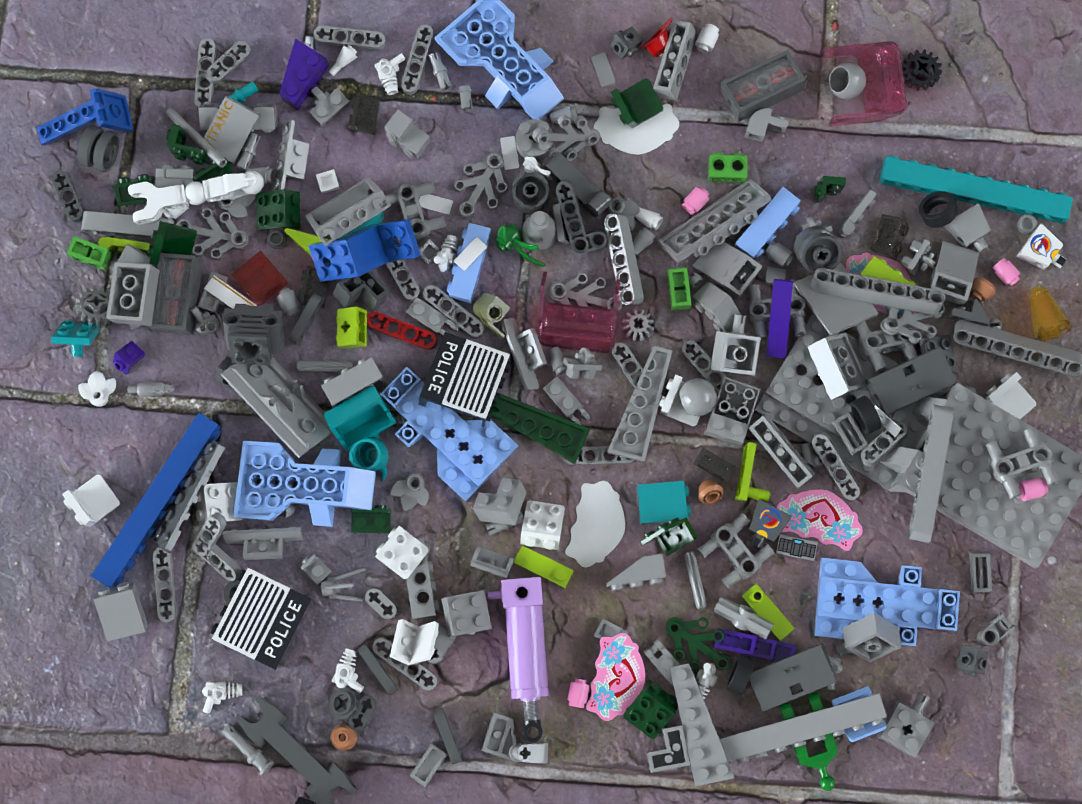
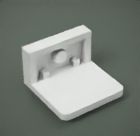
M1017 372L1013 375L1008 373L1000 380L1002 384L998 387L994 385L986 392L988 396L984 398L1018 419L1024 417L1036 406V401L1018 383L1022 377Z
M675 375L674 379L670 378L666 389L669 390L667 397L662 396L659 407L662 408L660 414L694 427L697 425L700 416L690 415L684 409L679 391L686 382L682 381L683 377Z
M101 475L94 476L74 492L67 490L62 494L65 498L63 501L65 505L76 513L74 517L77 522L88 527L93 526L120 505L119 499Z
M238 482L206 484L205 487H200L199 499L197 501L198 510L196 511L199 526H203L207 518L216 512L221 513L225 517L226 522L242 520L241 518L233 517Z
M527 501L520 544L529 547L535 546L548 550H558L565 507L551 503Z
M398 526L397 529L394 528L390 532L388 541L379 546L376 551L378 554L375 557L403 579H408L426 556L429 549L402 527Z
M404 619L398 620L390 657L407 665L430 660L434 654V645L439 633V623L434 621L417 626Z

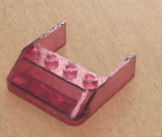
M887 41L823 48L820 55L821 59L857 57L859 66L863 69L866 76V86L863 90L865 113L832 116L829 122L830 127L879 122L904 113L907 107L900 49L895 42Z
M543 271L540 286L538 329L540 344L546 347H559L563 349L580 350L581 348H588L590 352H611L615 344L621 280L617 279L612 309L557 304L546 300L547 272Z

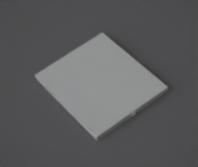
M839 263L837 267L833 269L836 271L848 273V271L845 269L842 263ZM814 274L793 283L830 336L874 318L879 314L871 303L814 292L810 287Z

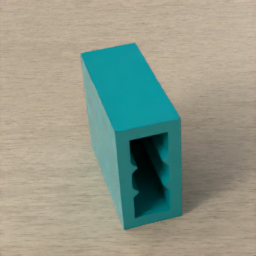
M684 481L637 485L640 525L670 522L677 517L679 520L686 517L688 519V516H691L690 504L686 505L689 489L688 485H684Z

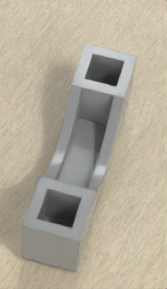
M221 103L201 104L199 106L200 130L208 131ZM258 103L254 111L260 115L251 132L262 129V132H272L278 126L276 103Z

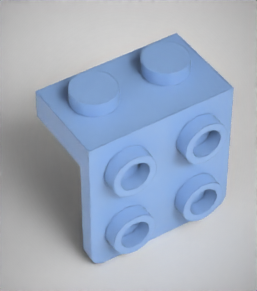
M869 686L840 696L832 700L833 707L872 696V691ZM885 721L877 725H872V722L864 724L865 728L853 731L852 728L845 729V733L849 741L855 742L883 731L887 726Z

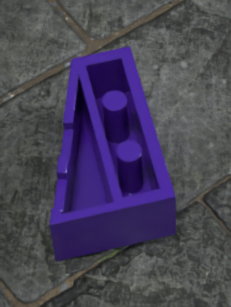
M295 39L279 94L284 102L299 110L311 90H313L329 67L326 57Z

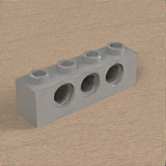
M673 22L653 87L661 99L677 101L697 35L693 25L689 22Z
M767 413L749 427L750 431L797 488L815 475V472Z
M424 538L417 540L428 547L429 551L423 558L422 563L406 579L412 619L414 620L437 616L436 611H440L438 599H434L433 593L437 592L436 582L431 580V573L434 572L433 563L428 561V554L431 553L430 544ZM419 573L426 575V580L422 584L416 582V576ZM423 592L429 595V600L426 603L419 601V595Z

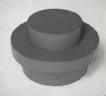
M275 230L269 233L267 242L271 248L280 249L286 244V236L283 232Z

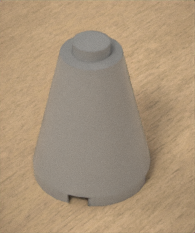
M543 211L533 213L522 225L521 231L524 242L539 245L537 250H546L552 247L558 238L555 219Z

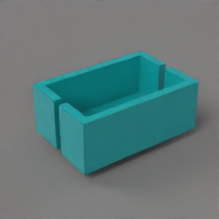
M374 385L324 413L329 428L346 452L356 442L371 438L396 423L391 410Z

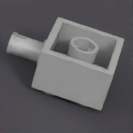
M734 314L733 329L730 333L716 331L711 369L755 376L761 337L745 335L744 327L747 316Z
M876 613L868 614L866 617L852 622L843 628L844 643L836 647L838 654L842 657L852 652L864 660L872 662L902 648L899 627Z
M919 692L912 707L895 702L885 720L886 729L878 732L877 737L905 754L916 758L934 725L933 721L922 714L930 697ZM903 726H908V733H904Z

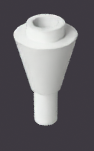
M343 45L336 63L328 72L335 76L341 68L358 58L355 55L357 51L350 45L347 47Z

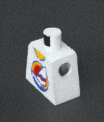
M1042 224L1034 230L1016 256L1043 270L1050 263L1061 268L1067 260L1058 254L1063 246L1062 242Z

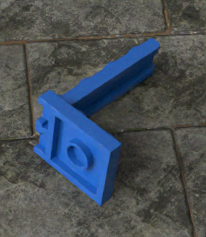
M97 88L90 90L92 100L37 127L40 144L48 145L95 121H97L100 127L126 133L133 131L126 96Z

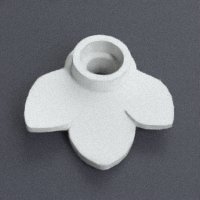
M525 157L523 166L527 173L537 172L547 180L553 179L549 176L551 172L541 169L540 163L534 157Z
M95 371L90 375L88 383L79 384V393L84 399H88L92 405L104 406L108 402L109 395L116 389L115 378L106 380L101 372Z

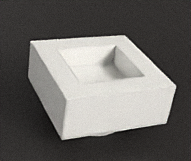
M334 169L316 174L322 194L340 189Z

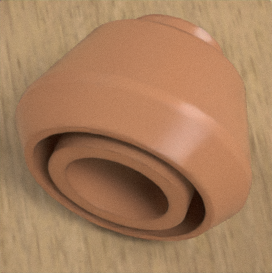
M978 277L973 280L970 291L972 293L971 297L973 299L976 298L978 302L986 301L995 296L996 289L987 279Z
M704 480L698 487V499L703 504H714L722 498L724 490L714 480Z
M339 724L331 732V743L338 750H349L357 742V732L352 730L349 724Z

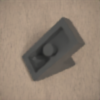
M976 298L971 301L969 311L965 307L956 306L948 314V319L955 321L967 320L988 326L990 323L988 316Z

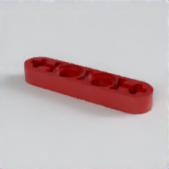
M371 312L367 316V324L372 330L425 350H432L437 344L435 335L427 330L379 312ZM377 316L378 320L384 323V329H381L383 327L382 324L376 323L373 325L371 318L375 319ZM390 323L398 325L396 332L388 331L387 328ZM407 330H414L416 336L413 339H407L405 337ZM421 332V337L427 339L430 336L431 341H433V343H429L427 346L425 345V341L419 339V343H417L416 341L419 338V333Z

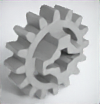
M94 287V291L87 288L86 293L80 292V297H76L75 303L77 317L81 316L82 322L88 320V325H91L92 322H95L96 326L99 325V322L105 325L110 291L105 293L104 288L97 291V287Z

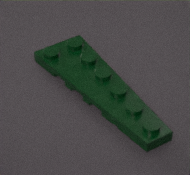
M502 394L499 395L497 404H492L491 407L493 417L569 462L576 464L590 428Z

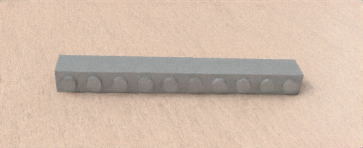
M879 693L720 739L728 761L736 760L737 764L749 761L748 757L756 755V758L767 756V751L774 749L776 753L785 751L788 745L794 744L795 748L806 745V740L814 739V742L826 739L825 735L833 733L834 737L845 734V729L852 728L853 731L865 728L864 724L872 722V725L884 723L883 719L887 718Z

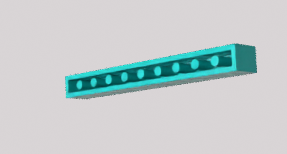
M889 156L884 159L879 178L880 184L925 194L946 191L957 201L975 205L979 203L980 206L1021 215L1030 214L1035 218L1062 224L1069 219L1073 197H1068L1065 193H1050L1049 190L1043 188L1032 189L1025 184L1018 186L1007 180H993L989 176L977 177L970 172L959 173L952 168L941 169L937 168L934 164H919L915 160L904 161L900 160L897 156Z

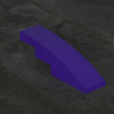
M773 280L767 357L786 358L793 280Z
M721 629L725 634L724 639L721 642L715 641L714 648L776 662L796 654L797 645ZM717 632L716 638L720 639L722 634Z

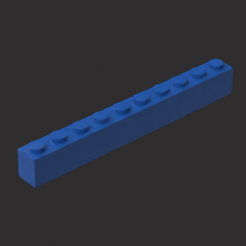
M201 413L197 414L91 577L109 588L117 587V585L124 582L125 578L123 576L134 567V560L138 554L141 555L145 550V543L148 538H152L157 531L156 526L165 519L166 511L170 505L173 506L175 504L177 494L181 489L185 488V482L191 473H194L195 465L205 455L207 445L212 443L213 440H217L220 436L221 426Z

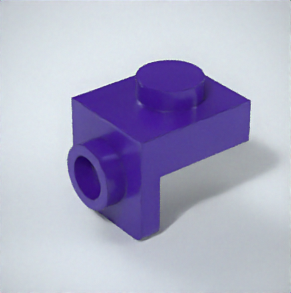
M130 341L115 353L113 364L117 370L122 371L126 375L129 373L130 367L145 356V352L133 341Z

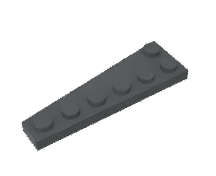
M216 440L207 445L205 455L195 465L193 475L186 480L184 490L178 494L174 507L167 512L165 522L155 533L154 540L163 551L169 554L181 534L179 528L184 520L187 521L190 516V506L194 503L196 504L199 499L200 487L203 488L207 484L225 449Z

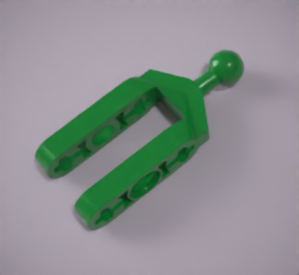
M818 693L808 694L807 699L812 713L823 710ZM789 701L779 705L784 721L795 718ZM833 734L825 735L826 739L822 740L826 751L812 756H808L805 745L795 748L794 744H792L799 764L819 769L821 788L825 791H831L835 787V780L828 774L826 766L838 753Z

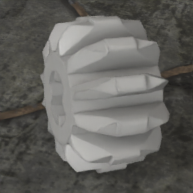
M633 309V315L630 313L626 314L628 319H623L622 323L625 326L622 327V330L628 331L626 333L627 338L633 335L632 340L636 341L637 336H639L640 341H643V335L647 338L650 337L648 331H654V327L650 326L654 324V320H648L651 316L650 313L644 316L643 309H641L640 314H637V310ZM635 322L637 324L639 322L642 323L641 329L639 327L638 329L635 328Z

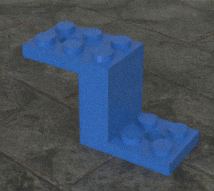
M410 219L369 225L326 246L322 242L308 245L320 282L359 277L390 261L421 256Z

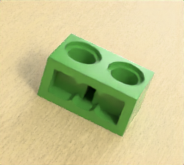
M721 152L713 153V155L709 156L708 182H746L748 156H743L741 153H733L732 155H724ZM721 164L723 169L716 170L713 165ZM734 164H738L742 167V169L736 171L733 169L732 166Z
M73 236L66 253L74 260L104 271H108L114 253L108 248Z
M668 269L667 279L671 311L690 310L692 304L688 269Z

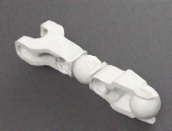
M248 171L240 174H225L220 177L203 180V183L193 181L187 184L186 187L182 184L157 188L149 182L133 184L128 187L129 194L134 198L147 199L145 208L133 214V221L136 224L154 223L161 218L165 211L189 206V203L200 205L206 200L207 202L227 199L234 200L248 194L255 195L264 187V179L260 173Z

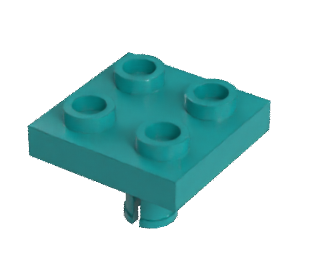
M72 320L63 321L52 334L51 342L52 344H71V356H83V345H91L100 331V324L96 326L93 322L91 325H88V321L82 323Z

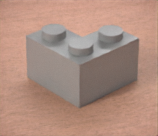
M398 109L384 127L386 136L389 139L388 142L396 148L399 146L404 149L403 152L410 158L414 156L419 159L431 143L430 136L414 126L413 120Z
M708 282L692 296L696 302L694 304L696 309L700 313L705 312L707 317L714 321L713 326L717 331L727 333L732 331L734 314L741 315L730 295Z
M502 478L496 494L478 493L473 510L480 521L515 525L527 492L520 480Z
M683 726L663 728L662 732L666 748L646 752L651 773L690 765Z

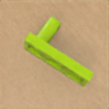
M748 442L744 444L735 494L736 501H747V498L760 499L765 502L769 500V490L749 486L757 443Z
M757 584L753 585L741 596L757 615L774 623L771 632L778 641H781L795 629Z

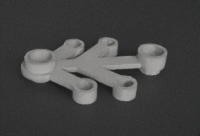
M562 115L558 118V124L567 133H548L544 127H538L534 130L532 137L538 144L542 145L548 141H563L555 148H551L548 151V156L551 159L554 153H561L565 150L564 156L567 160L572 161L577 157V152L582 148L595 145L600 139V133L597 129L589 128L587 120L582 115L577 116L574 123L578 128L582 129L583 133H576L571 126L570 119L566 115ZM575 141H580V142H578L575 146H573L572 148L566 149V148L569 147L571 144H573Z
M492 153L483 162L473 165L466 164L464 166V174L468 177L473 176L475 171L486 169L481 176L467 180H457L454 184L457 192H463L466 188L477 185L469 200L463 202L459 207L460 214L464 218H470L474 215V205L484 189L488 199V208L491 210L497 209L498 200L494 196L490 182L493 172L497 181V192L500 194L507 192V184L504 182L501 173L504 160L500 154ZM496 160L498 164L493 166L491 162ZM472 168L473 170L471 173H467L466 169ZM460 183L464 185L461 189L457 188V185ZM500 185H504L505 189L499 190L498 187ZM495 201L496 205L490 206L489 203ZM469 208L471 211L466 214L464 209Z
M209 208L203 209L201 215L213 230L192 226L186 219H181L176 223L178 226H188V228L196 230L197 235L210 237L201 244L193 246L192 251L196 256H202L206 249L221 240H225L228 242L219 248L211 250L212 258L220 260L223 254L234 247L237 249L244 248L249 242L247 233L243 230H237L228 212L221 213L219 218L223 224H226L230 233L222 231L214 218V213ZM206 212L211 213L209 217L204 216ZM225 215L229 216L227 221H223ZM242 237V242H236L237 238ZM198 247L202 248L200 253H196ZM219 251L220 255L215 257L214 253Z
M579 273L576 278L566 284L561 282L553 284L550 288V296L553 300L562 303L567 312V318L570 321L577 320L579 314L576 309L572 308L568 298L577 302L586 317V323L590 326L596 324L597 317L591 312L586 303L605 307L611 313H618L622 308V302L617 297L606 300L589 295L597 289L602 290L606 287V280L602 277L597 278L594 283L578 292L570 290L577 285H585L587 283L588 276L585 273ZM584 276L586 280L584 282H580L579 277ZM603 281L604 285L598 286L597 282ZM556 290H562V295H557L555 293ZM616 303L618 307L616 309H612L611 304ZM571 312H575L576 317L571 318L569 314ZM591 316L595 318V321L592 323L588 321V318Z
M942 305L939 313L935 315L920 312L911 315L912 311L904 310L902 318L897 319V313L900 309L888 306L889 316L882 320L881 329L889 335L899 333L907 336L911 343L917 344L922 338L921 333L916 330L911 331L902 326L906 325L920 330L924 333L925 337L933 338L937 333V329L932 325H925L917 321L929 317L939 318L944 313L945 307Z

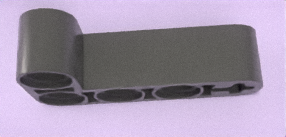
M557 152L544 165L545 169L550 171V174L558 182L567 179L573 183L579 204L593 217L600 216L612 203L611 198L602 190L597 191L561 153ZM563 185V187H564L567 191H568V189H570L569 187H565V185Z
M567 179L560 181L556 187V194L572 249L576 253L581 254L604 247L607 242L606 232L602 229L587 232L573 183ZM563 185L570 188L567 191V199H565V192L560 190ZM567 203L574 204L575 210L573 212L566 210L565 205ZM577 221L580 223L581 228L574 230L571 228L570 223ZM600 234L604 237V241L597 243L594 240V236ZM582 239L585 241L586 246L579 248L576 246V241Z

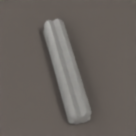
M297 361V370L299 372H341L347 367L353 368V362Z
M693 551L686 552L684 558L696 608H705L707 603L695 553Z

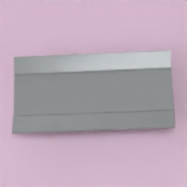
M273 357L270 359V365L235 363L226 369L221 376L298 458L333 434L325 419V412L304 391L303 385L299 386L296 383L298 380L293 379Z

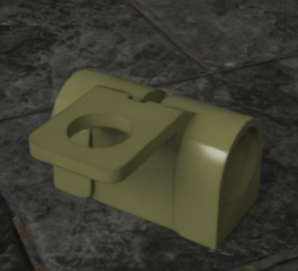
M483 292L473 306L475 316L481 318L482 323L498 337H506L493 323L499 322L509 311L510 307L499 297Z

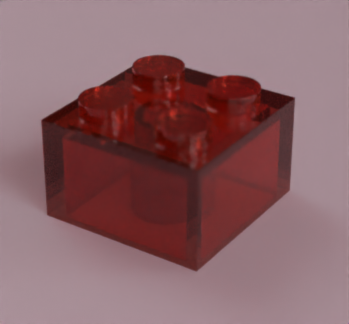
M261 250L231 274L257 306L263 305L288 284Z

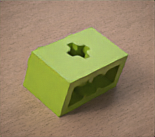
M359 307L337 309V347L347 350L367 347V310Z

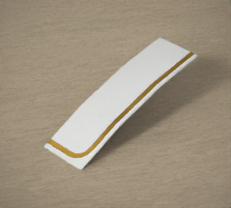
M215 275L204 288L232 309H234L235 303L257 306Z

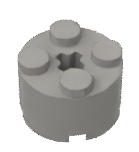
M537 119L528 120L520 124L517 130V150L522 157H534L537 162L546 159L548 151L554 146V141H548L543 145L533 143L534 138L532 134L538 127H544L548 133L553 132L547 122Z

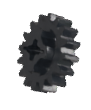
M925 49L922 53L916 50L914 55L910 52L907 56L908 58H904V64L900 67V70H903L901 77H906L904 83H911L909 88L916 86L917 91L921 87L927 90L928 85L934 87L935 82L939 81V76L942 73V70L939 68L942 66V63H937L938 56L932 57L933 52H930L928 55ZM910 64H911V68H912V72H911V73H910V70H909Z

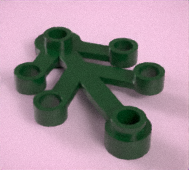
M672 617L667 621L665 628L667 633L673 636L675 647L673 656L677 661H682L686 656L685 650L682 649L681 637L688 641L691 659L690 666L693 673L699 672L702 667L697 649L714 660L718 669L727 670L730 667L731 658L728 654H718L702 642L709 640L721 642L725 636L723 630L716 629L714 632L691 634L687 629L698 628L705 630L709 624L708 620L701 617L698 620L683 622L678 617ZM699 621H705L706 626L701 627ZM672 625H678L679 629L673 630ZM716 632L722 634L720 639L715 637ZM676 652H682L683 657H677ZM725 660L727 664L722 666L719 661ZM697 663L699 668L693 669L692 664Z

